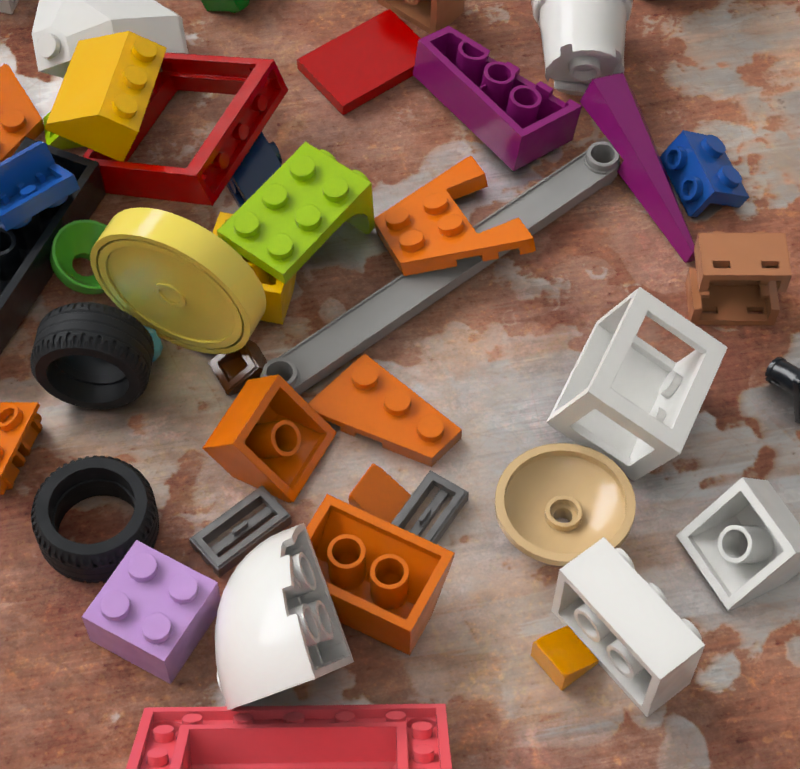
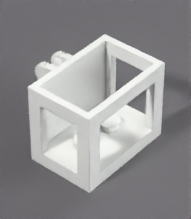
M639 287L596 322L546 423L577 444L604 454L614 461L628 478L636 481L681 454L728 347ZM645 316H647L695 350L676 363L636 336Z

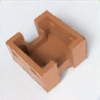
M722 231L698 233L694 247L696 267H689L685 282L689 321L695 325H775L780 311L778 292L787 291L792 277L786 233H768L764 231L754 233H725ZM702 311H716V313H702ZM747 311H762V314H748Z

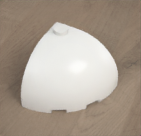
M304 523L281 531L257 545L238 564L223 591L215 625V657L217 682L223 694L227 710L314 680L354 662Z

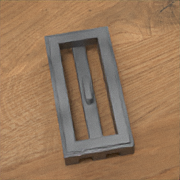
M430 470L391 524L404 529L425 498L436 486L440 488L439 492L409 532L420 536L449 495H452L454 497L424 537V539L437 544L468 501L469 492Z
M260 486L189 539L190 545L196 552L201 554L202 559L207 565L210 564L213 567L214 573L220 578L240 563L257 545L292 523L291 515L263 486ZM262 503H265V508L233 528L230 534L210 548L207 545Z

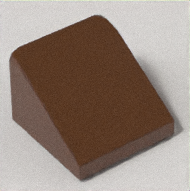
M248 340L246 345L240 350L228 354L219 353L208 363L226 394L232 396L241 391L247 380L260 378L267 360L257 344Z

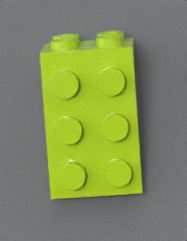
M305 141L217 230L218 237L241 256L286 284L345 221L365 234L371 233L375 228L372 183L362 172L347 168L339 163L328 151L324 149L318 150Z

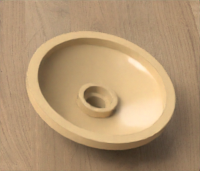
M553 443L530 449L519 455L506 467L496 487L495 514L506 538L525 555L550 565L565 566L603 537L614 548H619L628 537L635 518V494L626 474L614 461L604 454L582 445ZM565 518L569 522L561 523L556 521V519Z

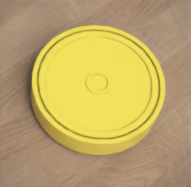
M138 207L125 209L118 212L111 219L92 247L90 253L92 271L106 295L122 311L132 315L143 326L155 329L157 336L178 346L208 354L236 352L246 345L265 313L266 295L259 278L250 265L239 253L214 233L179 215L153 208Z

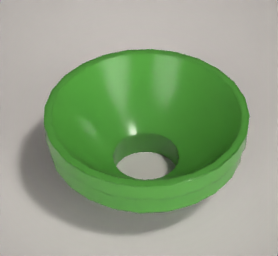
M84 219L68 223L58 231L52 242L50 263L57 278L65 286L83 294L94 295L104 293L95 276H82L78 274L73 268L72 261L77 258H85L90 261L92 247L107 225L95 220Z

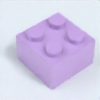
M136 540L87 608L82 619L90 641L171 684L217 616L221 600L218 582Z

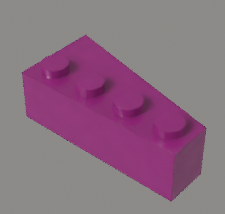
M450 26L418 40L413 76L513 171L573 140L582 108L580 104L571 99L566 103L552 95L553 88L542 81L535 85L520 76V68L508 61L504 63L489 57L490 50Z

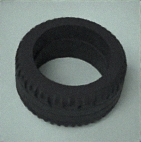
M71 303L53 309L40 322L30 357L31 371L36 381L48 393L66 403L90 409L117 408L135 401L145 391L153 362L154 342L143 324L125 311L100 303Z
M94 455L90 458L86 456L84 459L78 458L76 461H70L69 464H63V467H58L40 485V489L37 490L32 504L31 523L42 555L57 572L82 583L84 581L95 584L99 583V581L106 583L136 540L154 548L159 533V514L149 482L131 464L110 456L107 458L102 455L100 457ZM113 496L128 502L134 508L133 515L127 526L116 536L103 542L81 544L70 541L58 533L60 523L65 514L74 505L90 497Z

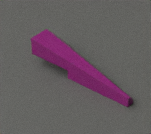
M623 72L592 79L580 103L624 160L617 170L618 174L685 263L695 261L694 241L631 86Z

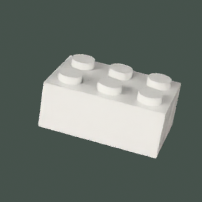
M603 537L559 569L551 611L564 626L568 625L599 660L598 664L646 717L690 684L705 647L702 637L693 623L685 618L681 619L668 606V601L658 586L653 583H647L636 572L631 558L624 550L614 548Z

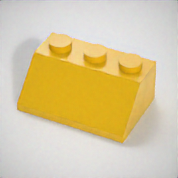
M130 31L78 41L44 129L117 161L124 162L139 132L167 48Z

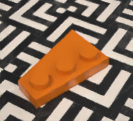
M365 353L308 403L325 421L340 426V431L354 437L357 433L381 442L382 448L430 467L440 460L462 437L461 428Z

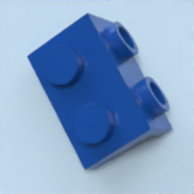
M683 130L661 154L660 159L688 216L698 217L710 203L740 208L749 198V195L742 184L741 175L733 167L725 152L726 147L723 142L714 135H704Z
M38 141L0 162V227L5 231L25 226L31 221L32 216L46 208L61 205L68 199V195L80 189L74 174L55 163L45 142Z

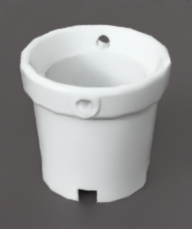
M532 0L533 17L541 32L545 78L547 81L550 78L554 80V89L569 95L583 96L592 79L622 72L624 74L626 22L630 19L633 0Z

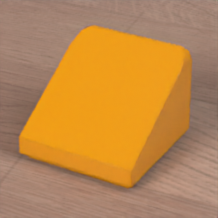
M568 625L540 637L532 644L531 656L561 691L599 663V660Z

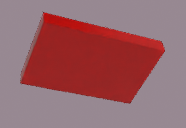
M388 9L298 58L297 68L342 115H345L413 76L418 40L421 38L391 9Z

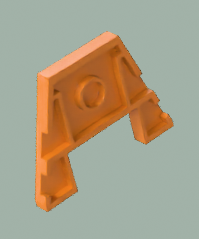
M472 156L463 159L374 218L376 233L403 276L457 267V260L480 256L484 262L499 259L498 252L519 248L520 255L536 251L534 237L519 217L477 233L454 201L455 199L488 187L484 171Z

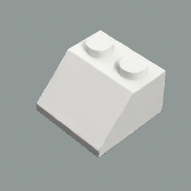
M742 477L676 535L727 610H734L787 583L800 572V524L768 480Z

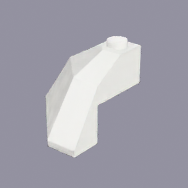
M39 0L32 29L38 72L64 78L78 41L126 31L133 32L166 47L165 53L188 54L182 17L155 0Z

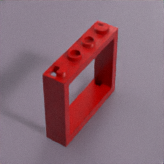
M165 53L161 64L163 72L158 73L139 132L124 162L117 161L89 148L83 157L99 162L106 193L213 206L288 92V88L274 59ZM177 90L236 95L187 168L127 162Z

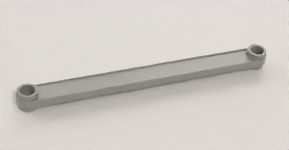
M599 141L591 144L588 150L474 225L473 228L477 233H481L519 217L531 235H534L602 187L610 185L618 175L617 170L620 166L618 152L609 142ZM511 250L498 252L499 258ZM480 256L458 259L457 267L408 276L401 274L278 358L269 360L264 365L260 377L279 374L300 395L497 259L483 262Z

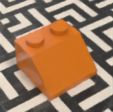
M279 374L247 380L203 446V449L232 477L256 488L263 486L271 495L292 503L296 500L337 432Z

